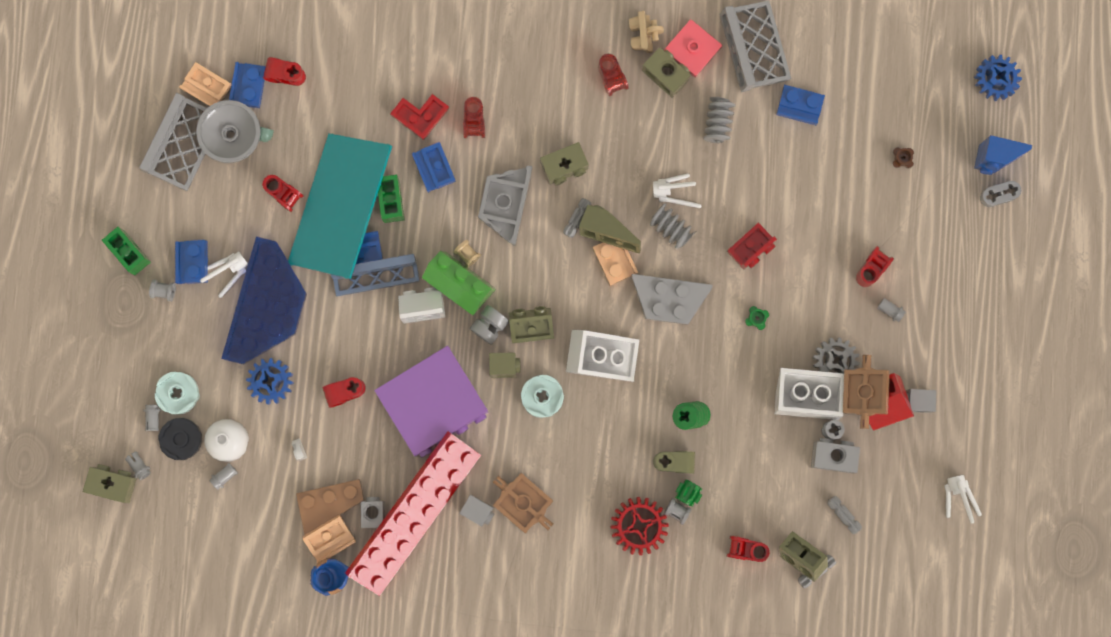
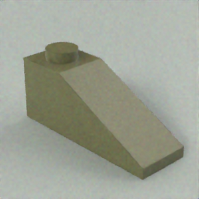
M587 205L579 225L581 236L640 254L641 241L603 207Z

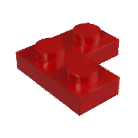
M433 94L420 110L402 98L390 115L424 141L448 111L449 106Z

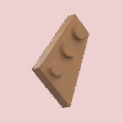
M360 479L296 493L304 535L363 502L364 495Z

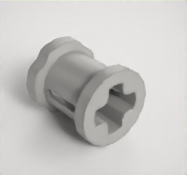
M153 279L149 289V296L153 299L155 297L165 298L167 301L172 302L176 292V284L172 282L170 284L160 283Z
M838 420L828 421L823 425L822 434L828 439H839L844 434V425ZM831 426L837 427V431H835V434L829 433V429H831Z
M672 498L663 515H669L680 521V524L683 525L691 512V508L680 505Z

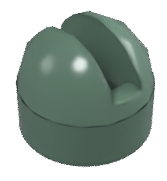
M260 127L261 135L259 141H270L274 130Z

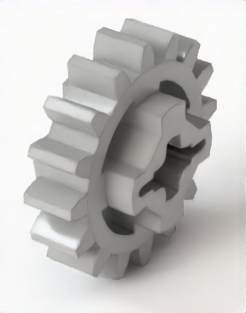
M840 337L837 338L836 342H834L833 338H829V344L823 341L821 342L823 348L817 347L815 349L819 354L812 357V359L817 360L813 367H818L820 372L836 370L838 373L844 374V370H856L854 366L860 365V362L855 361V358L860 355L853 353L856 347L850 348L848 346L849 340L842 343ZM832 347H840L844 350L842 352L836 351ZM823 355L826 356V363L824 365L822 360ZM839 357L840 360L834 365L832 361L834 358ZM847 357L850 359L849 367L846 365Z

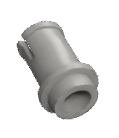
M885 297L877 307L878 310L892 317V321L900 322L906 313L902 306L899 308Z
M145 405V409H143V412H145V431H159V411L161 409H159L158 405Z
M133 452L131 454L136 461L134 462L130 455L125 460L135 472V478L143 480L151 474L149 471L150 467L145 465L138 452Z
M228 463L216 475H211L212 478L209 481L218 490L220 487L224 488L223 485L234 475L238 474V472Z

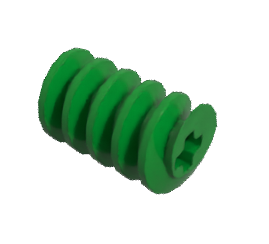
M694 401L677 405L672 417L674 424L679 429L688 430L707 425L710 421L711 413L705 403Z

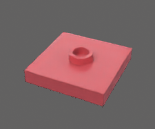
M690 19L665 49L674 56V60L679 65L680 63L685 65L689 69V73L696 78L722 48V44Z

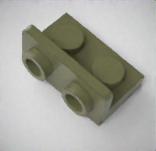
M539 306L535 307L534 310L515 309L509 313L512 343L554 339L551 308Z

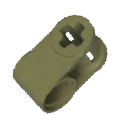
M660 452L655 455L653 465L659 471L694 474L695 452ZM663 455L666 460H669V464H665L664 468L659 463V459H663Z

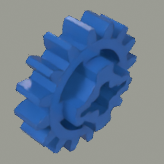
M993 55L988 60L984 59L981 62L982 65H979L976 69L979 73L974 76L975 79H979L975 86H981L982 88L979 93L986 92V98L988 99L990 96H993L994 101H997L999 97L1002 100H1005L1008 96L1011 97L1015 93L1014 90L1020 87L1017 83L1022 80V77L1017 76L1021 69L1015 70L1014 68L1017 63H1009L1010 57L1003 60L1002 55H999L997 59Z
M270 358L268 363L261 359L260 366L254 363L255 370L248 371L252 377L246 378V381L251 383L247 390H253L254 392L251 396L253 398L259 396L258 402L260 403L266 399L267 405H270L272 400L278 404L280 397L286 399L285 392H292L288 386L294 384L293 381L289 380L293 373H287L286 371L289 367L287 365L281 367L282 361L280 360L274 364L273 358ZM270 367L277 368L281 373L274 374ZM262 372L260 379L257 380L259 373ZM268 377H271L275 380L272 381V386L266 384V382L269 381ZM282 382H284V383H283V387H282L281 390L279 391L278 388H279L280 384H281ZM267 389L270 396L262 394L259 390Z

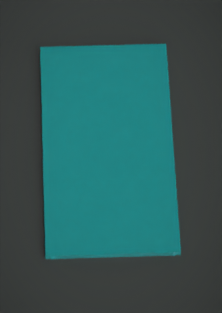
M328 133L287 264L351 279L393 147L392 145Z

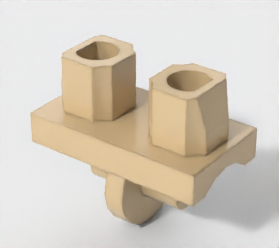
M640 11L638 16L629 19L630 30L632 32L640 30V36L631 38L632 49L652 53V41H659L658 35L664 32V28L657 26V20L650 21V16L645 15V11Z

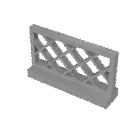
M764 1L734 8L733 6L725 7L719 15L741 92H746L756 87L789 81L791 75L770 2ZM765 7L767 14L765 20L754 14L757 9ZM743 12L748 15L747 22L744 24L739 21L736 13ZM751 18L762 24L758 32L747 26ZM764 26L772 32L770 39L760 34ZM744 30L755 36L751 44L743 39L742 34ZM757 38L767 43L763 51L753 45ZM769 46L777 49L778 55L776 59L765 53ZM750 49L760 55L756 63L748 57ZM763 57L773 63L769 71L759 65ZM775 65L783 70L784 76L777 77L771 73ZM756 69L766 75L762 81L755 82L753 73Z
M176 92L139 167L140 170L188 191L206 153L202 150L199 155L197 150H200L201 147H196L192 137L197 134L196 132H190L187 122L199 119L201 116L199 110L204 112L207 108ZM187 104L196 108L198 116L189 119L185 118L183 112ZM185 123L189 134L177 138L174 132L176 126ZM190 137L194 148L182 152L178 141ZM176 142L180 153L168 157L165 151L166 146ZM195 151L198 157L196 163L187 166L183 155ZM164 152L165 158L161 159V156ZM181 156L185 167L173 171L169 160ZM167 161L170 172L160 174L155 171L158 163ZM187 171L189 178L185 185L176 181L175 173Z

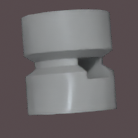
M487 305L480 314L482 318L476 319L469 329L485 342L492 345L498 337L497 332L503 331L509 320L497 310Z

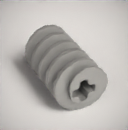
M710 97L712 103L708 107L711 111L707 113V117L710 119L706 121L708 127L705 128V133L707 135L703 139L710 143H723L724 140H730L731 138L725 135V132L732 131L726 124L733 123V120L729 119L728 116L734 115V112L730 111L729 108L735 107V104L725 98Z
M664 203L653 215L650 225L655 226L658 224L656 231L664 230L663 237L671 236L669 243L677 241L675 248L679 249L697 231L690 234L692 226L689 225L684 228L685 220L677 222L679 215L671 216L673 209L665 211L666 203Z

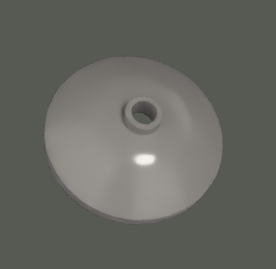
M224 100L214 103L202 113L197 124L196 134L201 149L210 158L222 163H235L253 153L259 143L261 129L257 116L248 106L238 101ZM230 132L235 133L233 138H228Z

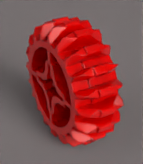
M636 497V504H633V500L629 498L628 503L630 506L627 507L622 502L620 505L624 510L621 512L619 509H615L619 517H611V520L617 521V525L610 526L611 529H617V532L613 533L612 537L619 536L621 539L617 540L616 544L620 545L624 542L623 551H626L630 546V554L632 555L635 553V549H638V554L642 556L644 548H646L648 554H651L650 546L658 550L659 547L655 542L658 540L663 544L665 541L660 538V535H668V532L662 531V527H669V524L662 523L661 521L666 519L667 515L660 516L658 514L662 512V507H659L657 510L654 509L657 502L653 501L649 506V498H645L643 504L640 497ZM636 508L647 509L654 517L644 520L640 517ZM631 511L632 524L622 529V520L627 512ZM635 515L641 523L650 522L645 525L642 533L638 529L629 531V529L634 527L635 521H637ZM657 523L656 533L648 541L646 531L648 527ZM635 532L639 535L642 544L631 543L624 535Z

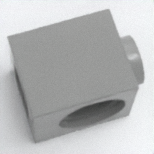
M906 390L913 412H936V390Z
M473 495L469 496L459 513L483 527L484 523L488 525L494 516V513L491 512L493 507Z
M366 497V502H361V528H378L385 518V501H379V497ZM371 506H375L379 511L378 516L374 519L368 516V509Z

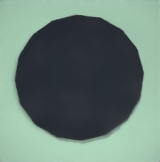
M175 418L168 421L161 428L158 435L161 451L168 458L174 460H187L193 457L200 450L202 444V433L199 426L186 418Z

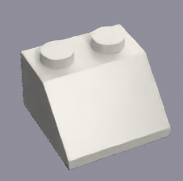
M435 287L426 288L422 293H416L415 290L405 291L402 296H398L399 316L404 324L446 317L443 295Z

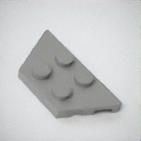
M526 166V168L514 171H506L503 174L490 175L486 179L478 218L514 246H516L532 166Z
M637 274L631 275L645 319L689 324L713 286L710 284Z

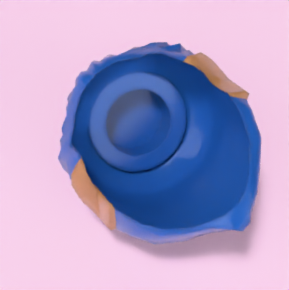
M326 558L319 561L311 570V587L325 596L334 595L342 591L348 581V576L345 572L349 566L336 559Z

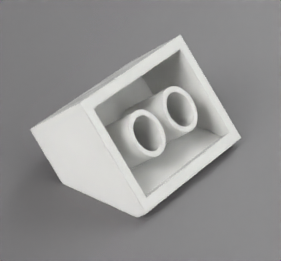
M780 368L774 414L839 420L843 417L844 374Z

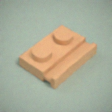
M195 62L179 88L207 106H211L214 103L223 101L232 84Z
M600 243L593 247V251L610 286L631 277L632 274H638L628 250L606 243Z
M340 514L302 536L303 541L317 560V563L323 559L331 558L356 543V539L351 534Z

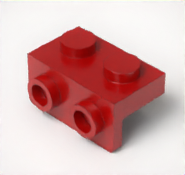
M758 222L730 247L727 252L743 270L748 266L752 269L760 261L758 257L763 252L767 255L776 247L773 243L777 238L775 236L772 237Z

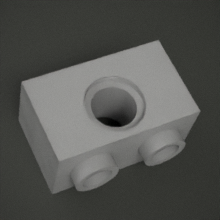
M820 438V442H814L811 468L857 473L860 447H855L854 442L841 441L840 445L833 444L832 439ZM834 449L840 452V459L837 462L831 458V452Z

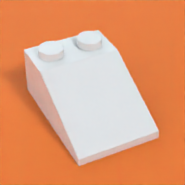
M572 330L566 372L634 382L639 340L585 330Z

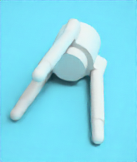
M690 174L653 181L654 198H659V202H670L696 208L702 207L701 204L666 197V195H671V188L695 186L696 182L670 184V182L689 178Z
M239 251L209 265L208 270L226 263L200 279V282L203 283L227 268H230L233 273L238 271L220 292L219 298L223 297L238 278L247 272L245 267L248 266V263Z
M964 475L948 478V484L944 485L946 491V517L950 518L951 491H953V495L961 494L970 523L973 524L974 518L966 493L977 515L981 516L982 513L969 488L968 481L965 480Z

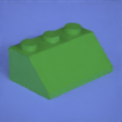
M440 251L429 262L422 276V279L471 315H474L496 290V288L445 251Z

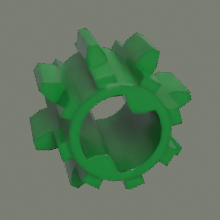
M685 479L684 483L680 482L675 492L678 494L675 498L693 507L694 503L698 504L702 497V494H700L702 488Z

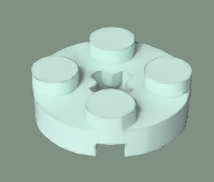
M182 372L167 373L159 379L156 385V403L163 411L174 415L187 413L196 405L200 398L196 381L190 375ZM174 388L182 390L180 398L172 397Z
M539 375L524 384L521 399L524 408L529 414L538 418L551 417L559 411L563 404L564 394L562 387L556 379L548 375ZM546 391V396L549 397L548 400L539 402V397L536 394Z

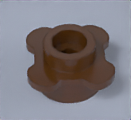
M897 147L893 150L895 155L893 166L895 168L903 166L909 169L914 165L912 161L913 149H900Z

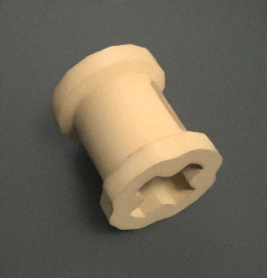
M468 240L463 241L453 251L455 255L458 254L464 260L467 268L472 266L481 257V254L476 253L469 245Z

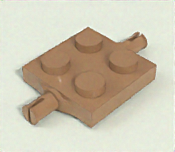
M862 355V368L844 370L843 413L859 415L860 429H869V416L888 414L889 371L871 368L872 355Z
M520 473L509 484L499 476L496 478L499 482L493 481L502 490L500 498L493 506L526 534L538 522L547 531L550 527L546 523L552 527L554 523L544 515L553 500L526 476Z

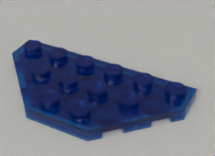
M257 236L255 238L221 359L244 365L296 335L307 293L276 241Z

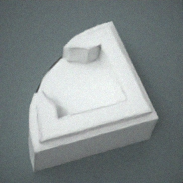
M300 438L293 440L291 444L294 447L293 453L296 460L306 459L307 455Z

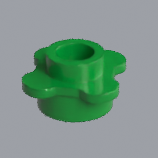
M752 306L749 309L750 314L745 323L747 326H755L758 330H763L766 327L765 322L769 317V312Z

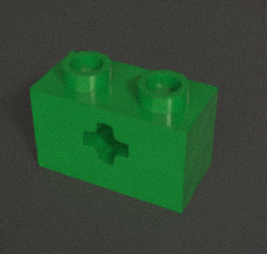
M397 174L383 176L378 191L381 219L384 223L405 221L400 180Z
M116 227L102 239V242L124 268L134 276L151 263L130 236L120 227Z

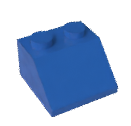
M990 135L979 145L974 169L980 170L982 174L992 175L1022 157L1032 149V145Z

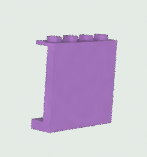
M448 345L374 390L414 457L420 455L423 458L431 453L432 450L430 448L439 444L447 431L451 434L457 433V435H460L469 429L467 425L472 422L478 424L487 418L485 415L488 413L487 408Z

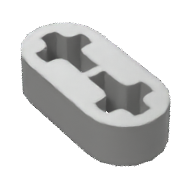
M1008 181L989 187L981 193L980 201L986 207H994L1013 201L1021 195V186L1015 181ZM1009 187L1010 189H1015L1012 195L1011 193L1003 194ZM989 192L991 195L998 193V197L993 199V202L991 199L987 200L986 198Z

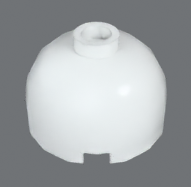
M222 419L214 422L208 428L204 439L207 452L214 459L225 462L239 459L246 452L249 442L246 429L241 423L232 419Z

